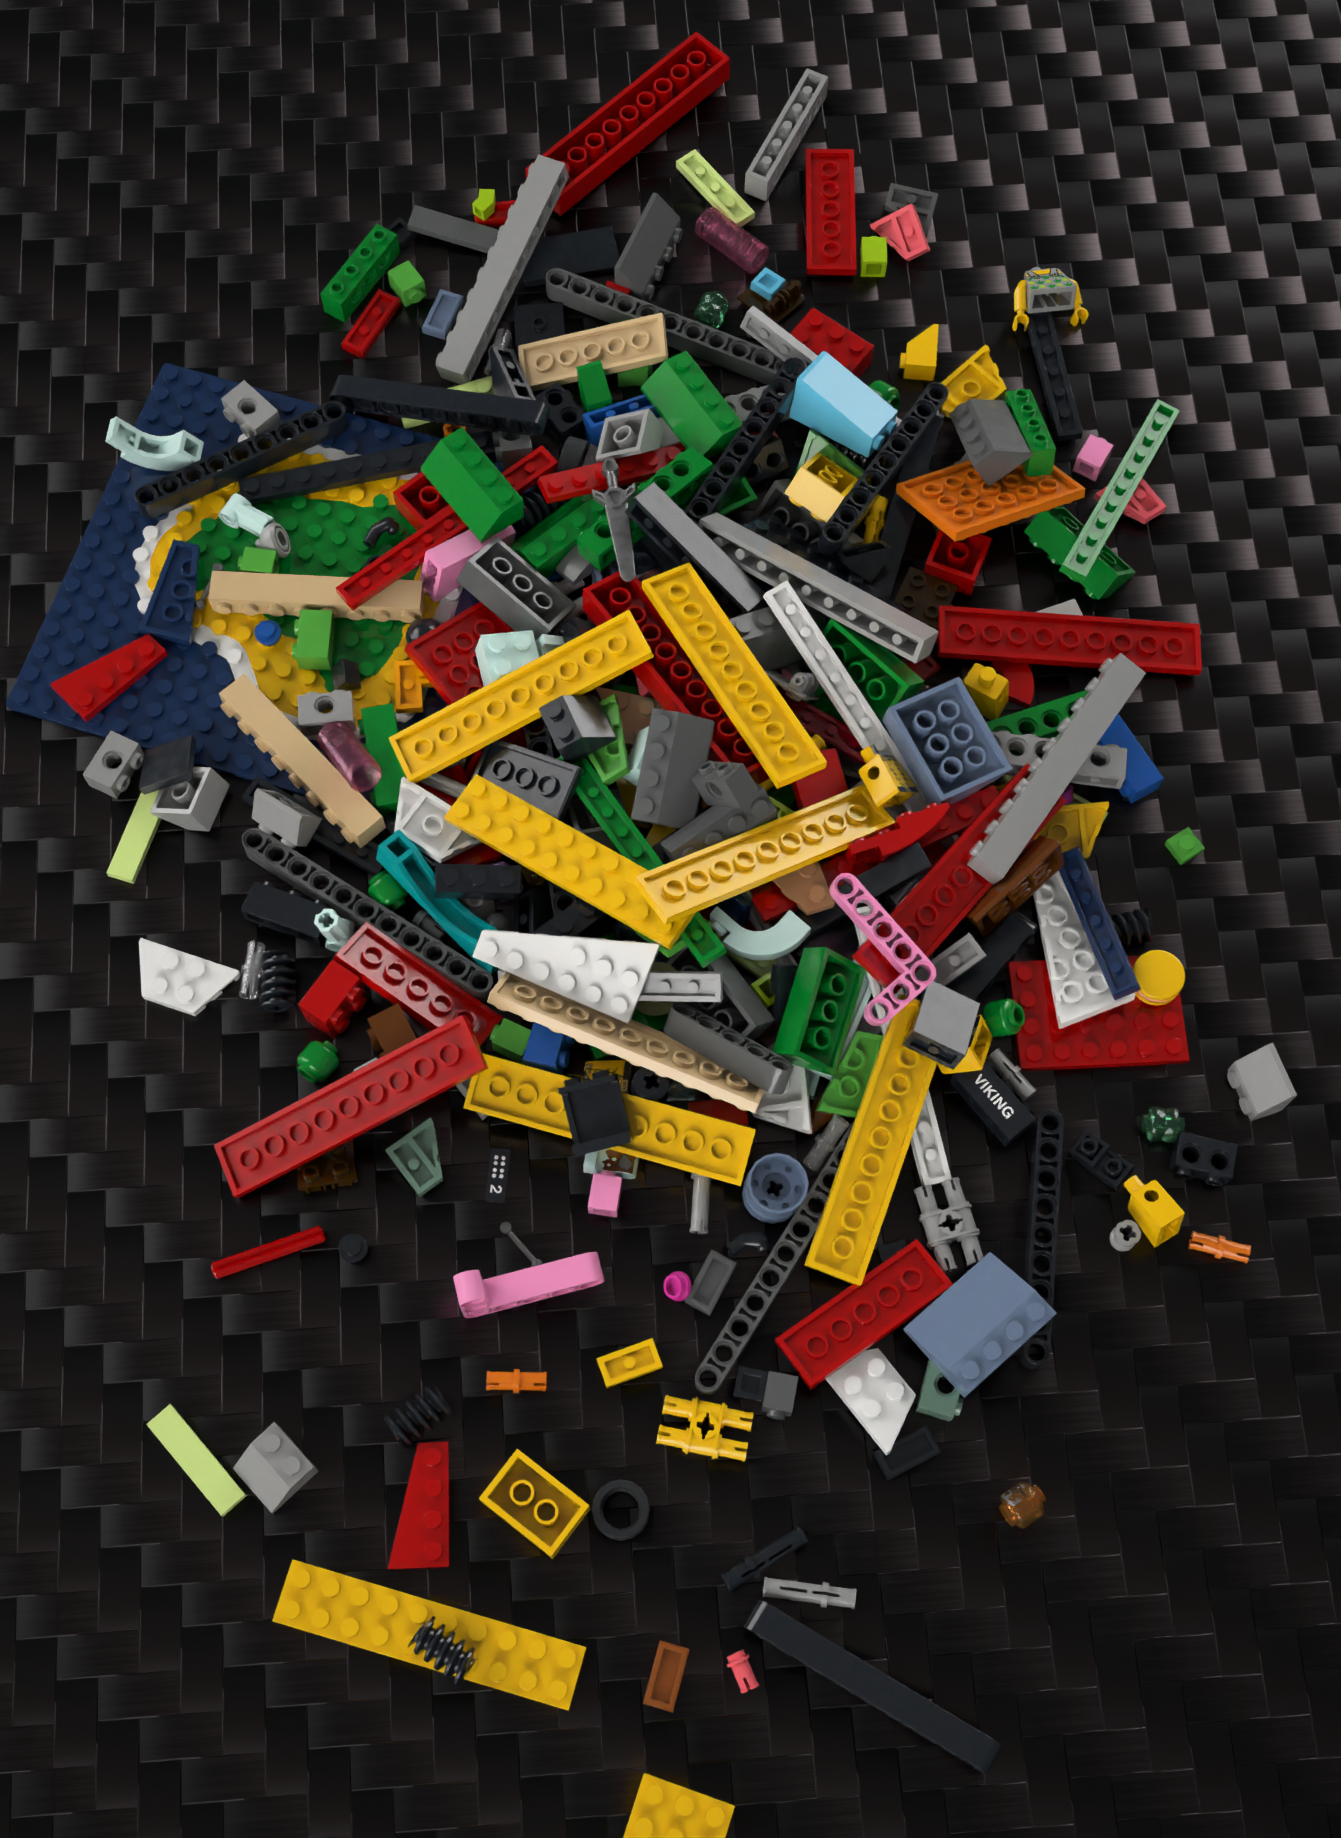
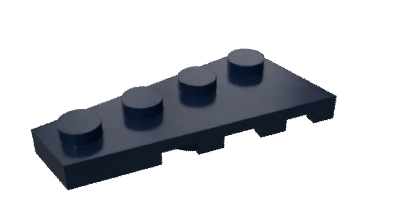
M173 540L139 627L141 634H150L152 637L191 646L200 560L199 545Z

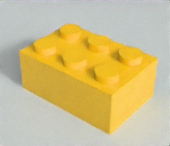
M818 452L800 467L786 489L785 494L789 496V500L796 506H803L811 511V516L816 520L828 522L859 479Z
M518 1449L512 1454L479 1498L484 1505L552 1559L590 1510V1506Z
M644 1773L623 1838H725L735 1806Z

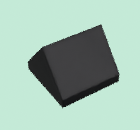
M341 658L331 667L334 690L348 691L361 689L358 663Z

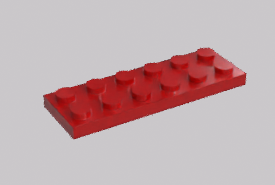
M806 149L807 275L856 276L854 149Z
M365 922L334 956L333 960L358 976L361 982L394 1005L398 1003L401 1010L431 1031L464 1015L468 1019L479 1047H481L491 1035L494 1027L497 1024L499 1025L503 1018L368 922Z
M916 1239L866 1274L861 1286L852 1284L777 1337L775 1343L811 1390L934 1302L953 1283L918 1239Z

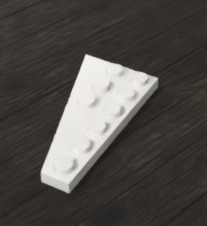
M1058 871L1033 896L1058 1026L1061 1029L1133 1001L1136 994L1134 992L1114 1000Z
M485 929L481 932L472 957L625 1023H629L661 945L659 943L528 934Z

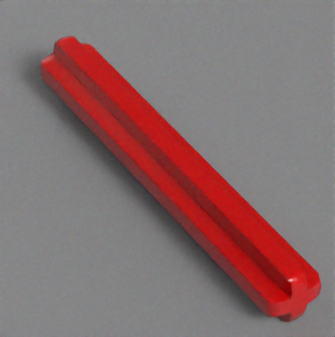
M316 1226L215 1261L211 1264L213 1275L219 1279L325 1241V1234L321 1226Z

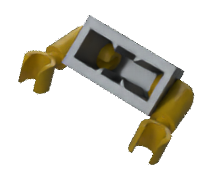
M1034 267L1030 271H1026L1024 273V280L1018 283L1014 291V312H1017V315L1013 321V330L1016 332L1018 323L1024 325V331L1027 330L1029 317L1024 314L1026 311L1029 314L1074 308V313L1070 317V323L1076 326L1080 318L1082 324H1084L1089 314L1085 308L1081 307L1083 302L1077 282L1068 278L1057 268L1041 269Z

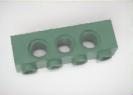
M929 1359L915 1412L950 1422L954 1415H960L964 1398L959 1397L960 1393L952 1384L951 1393L944 1394L939 1391L937 1387L938 1380H949Z

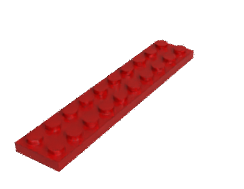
M939 606L938 657L1100 668L1108 657L1113 659L1122 653L1144 672L1200 675L1202 671L1200 624Z
M1028 763L1015 774L932 866L933 868L921 878L889 914L927 958L992 886L990 882L967 865L972 857L969 852L979 840L983 842L987 836L984 833L987 826L994 819L997 821L1002 815L999 812L1001 806L1007 799L1010 798L1012 800L1016 793L1013 790L1022 778L1027 779L1031 774L1028 771L1030 767ZM1062 796L1054 804L1025 848L1067 802ZM880 924L876 928V933L880 937L887 938L889 936V930L885 925ZM868 938L852 955L884 988L900 975ZM896 946L895 954L897 957L903 960L907 959V949L904 946ZM895 986L893 994L895 995L902 987Z
M461 1015L215 1144V1150L233 1196L240 1198L488 1069L467 1017Z

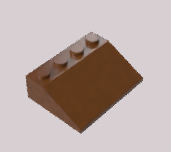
M1042 835L1035 840L1033 839L1015 860L1004 878L992 885L963 919L985 940L1015 909L1017 910L1065 865L1060 843L1057 840Z

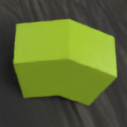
M479 189V197L472 203L473 214L483 221L495 212V189Z

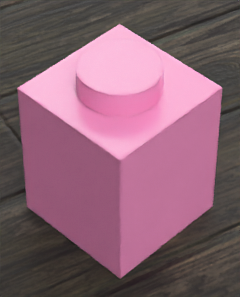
M1090 434L1077 456L1073 471L1096 481L1110 457L1113 444L1108 443L1103 438Z
M600 1171V1174L593 1173L588 1202L589 1214L617 1218L622 1190V1177H617V1173L611 1171Z

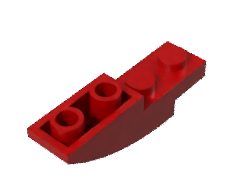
M946 802L940 805L932 803L918 812H904L896 818L892 830H882L876 836L867 839L865 837L855 839L852 844L848 845L845 854L848 864L852 865L874 857L877 863L880 864L917 842L920 845L923 844L945 820L950 808L949 803Z

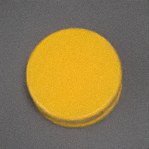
M1148 951L1142 954L1132 967L1141 990L1135 992L1136 997L1149 1005L1159 1006L1171 1002L1178 995L1185 982V970L1182 963L1176 956L1167 951Z

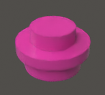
M682 1271L671 1273L664 1281L665 1294L675 1301L687 1299L691 1292V1281L688 1275Z

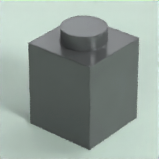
M772 1371L768 1372L761 1411L767 1412V1417L784 1420L785 1416L791 1417L798 1377Z

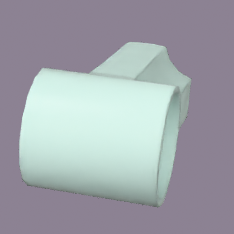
M236 493L231 496L219 512L220 519L228 526L235 529L241 527L260 537L261 532L267 525L275 522L273 517L252 507L246 498Z
M323 909L320 914L315 916L314 924L319 931L327 938L325 947L331 951L338 952L353 936L354 922L340 918L333 909Z

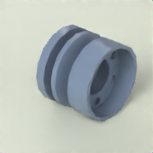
M774 1153L763 1156L755 1162L744 1181L742 1197L745 1207L753 1217L761 1222L771 1224L785 1222L796 1213L807 1195L809 1182L806 1171L799 1161L789 1155ZM770 1187L772 1190H779L776 1197L773 1193H767Z

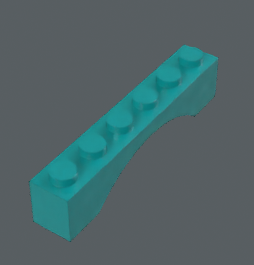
M400 829L378 845L376 860L480 967L487 970L491 975L499 968L472 957L482 930L497 929L475 916L457 899L434 898L435 874L419 849Z

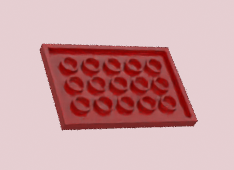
M478 602L407 644L404 651L444 701L451 705L483 688L475 653L480 635L516 631L482 602ZM537 725L533 731H540L544 725ZM524 726L500 738V740L527 749Z
M1141 955L1127 956L1131 967L1134 966ZM1046 960L1008 963L1011 999L1017 1002L1025 1013V1022L1020 1031L1015 1034L1018 1063L1021 1072L1188 1063L1189 1053L1180 992L1171 1002L1159 1006L1146 1004L1135 996L1133 1001L1059 1029Z

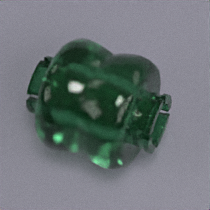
M719 291L702 294L699 305L694 313L696 320L712 328L722 326L725 315L730 307L725 295H722Z
M1152 1106L1149 1108L1147 1115H1142V1120L1144 1121H1141V1131L1146 1132L1149 1141L1157 1142L1162 1140L1174 1143L1177 1141L1179 1133L1184 1132L1182 1128L1185 1127L1184 1117H1179V1111L1176 1108L1169 1107L1163 1109Z

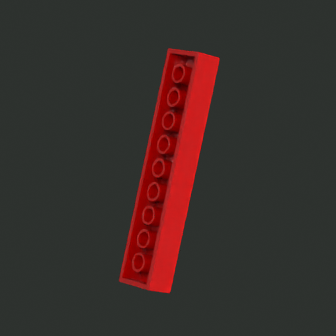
M695 32L545 152L542 156L565 163L569 176L553 210L560 216L725 83L730 76V58L698 32ZM530 165L527 168H525L526 179L528 177V169Z
M618 571L584 588L583 610L596 626L630 610L654 655L653 658L632 668V671L662 708L715 721L708 761L743 763L753 781L757 784L768 780L770 777L643 591L642 583L635 576L633 581L625 582Z

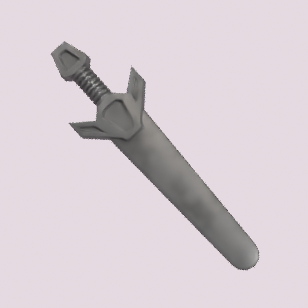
M606 458L603 461L602 475L607 479L608 489L605 493L592 489L593 500L606 509L620 576L625 582H630L635 579L636 571L630 520L625 511L628 508V503L636 494L635 484L633 483L625 490L618 487L617 476L619 475V467L614 458Z

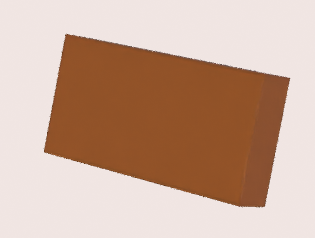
M660 1640L643 1704L673 1713L690 1649Z

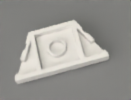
M403 776L400 784L394 833L400 829L419 851L439 863L445 862L483 843L445 820L444 816L452 807L451 805L417 784L409 782Z
M143 938L139 940L142 997L146 1000L196 1016L206 1008L208 1002L215 1000L222 994L221 990L233 980L237 981L241 976L239 970Z
M775 1043L768 1047V1049L773 1051ZM793 1065L794 1068L784 1093L775 1095L765 1091L756 1112H752L755 1118L806 1134H812L807 1068Z
M876 1348L865 1350L826 1378V1380L887 1456L892 1450L916 1394L883 1353Z

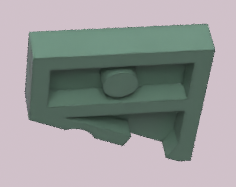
M431 1117L386 1149V1153L419 1197L443 1181L435 1127Z

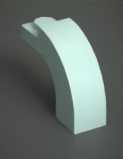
M118 417L110 420L105 440L108 444L122 451L121 458L142 467L162 471H177L199 461L204 445L203 441L185 430L171 436H155L138 430Z
M718 906L710 913L712 928L721 936L727 935V938L723 941V946L733 954L749 960L765 961L787 955L795 950L811 932V928L791 910L775 926L764 931L744 929Z

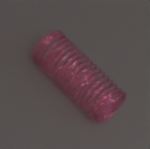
M715 207L706 209L696 223L695 233L706 240L710 245H713V247H716L717 250L729 257L730 260L745 269L749 274L756 273L765 264L769 255V247L761 243L757 238H754V236H751L747 231H744L737 223L728 219L727 216ZM708 216H710L709 219L707 220V222H706L705 225H704L703 231L701 232V228H702V226H703L705 220L708 218Z
M334 721L328 723L320 730L318 735L319 746L352 789L359 792L368 791L379 782L381 778L380 766L347 724L341 721Z

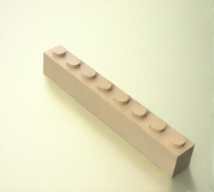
M212 571L208 599L212 610L221 614L235 612L246 615L270 614L275 617L283 615H296L300 617V609L332 610L334 618H349L351 620L375 619L380 622L401 620L405 623H413L418 619H423L425 591L423 581L397 580L353 611L336 592V587L350 577Z
M245 674L219 693L222 700L220 707L229 718L234 716L239 721L237 724L244 734H251L255 738L254 742L263 753L268 751L273 756L271 760L280 771L285 769L290 774L288 777L293 785L298 789L302 787L307 792L306 797L315 807L318 805L322 807L326 819L332 825L337 823L342 828L341 833L349 843L355 842L362 848L386 828L383 816Z

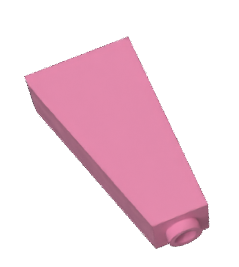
M512 525L483 543H480L469 529L427 550L420 581H423L424 591L434 602H437L459 587L461 584L456 579L467 561L494 537L497 536L507 546L514 542L516 532Z

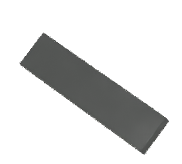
M417 205L414 206L408 222V230L488 253L490 247L494 246L498 239V229Z

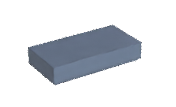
M440 289L422 326V333L446 340L464 302L463 296Z

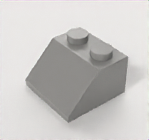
M650 409L605 418L595 459L597 462H602L606 458L617 459L659 449L664 427Z
M193 767L191 780L159 790L150 813L188 830L210 831L230 785L211 767Z
M257 788L254 793L252 819L260 823L258 828L270 835H273L275 832L282 837L280 841L295 849L296 846L307 847L322 818L279 792Z
M1273 1043L1235 1061L1228 1069V1081L1232 1088H1236L1240 1097V1108L1245 1115H1248L1250 1121L1282 1111L1297 1096Z
M275 1422L248 1446L233 1467L236 1473L272 1514L318 1472L317 1468Z

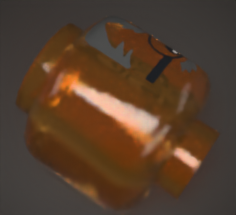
M1020 1482L1001 1495L999 1509L1005 1520L1012 1527L1016 1525L1020 1528H1025L1044 1515L1043 1502L1046 1501V1498L1037 1485L1031 1487L1026 1482Z

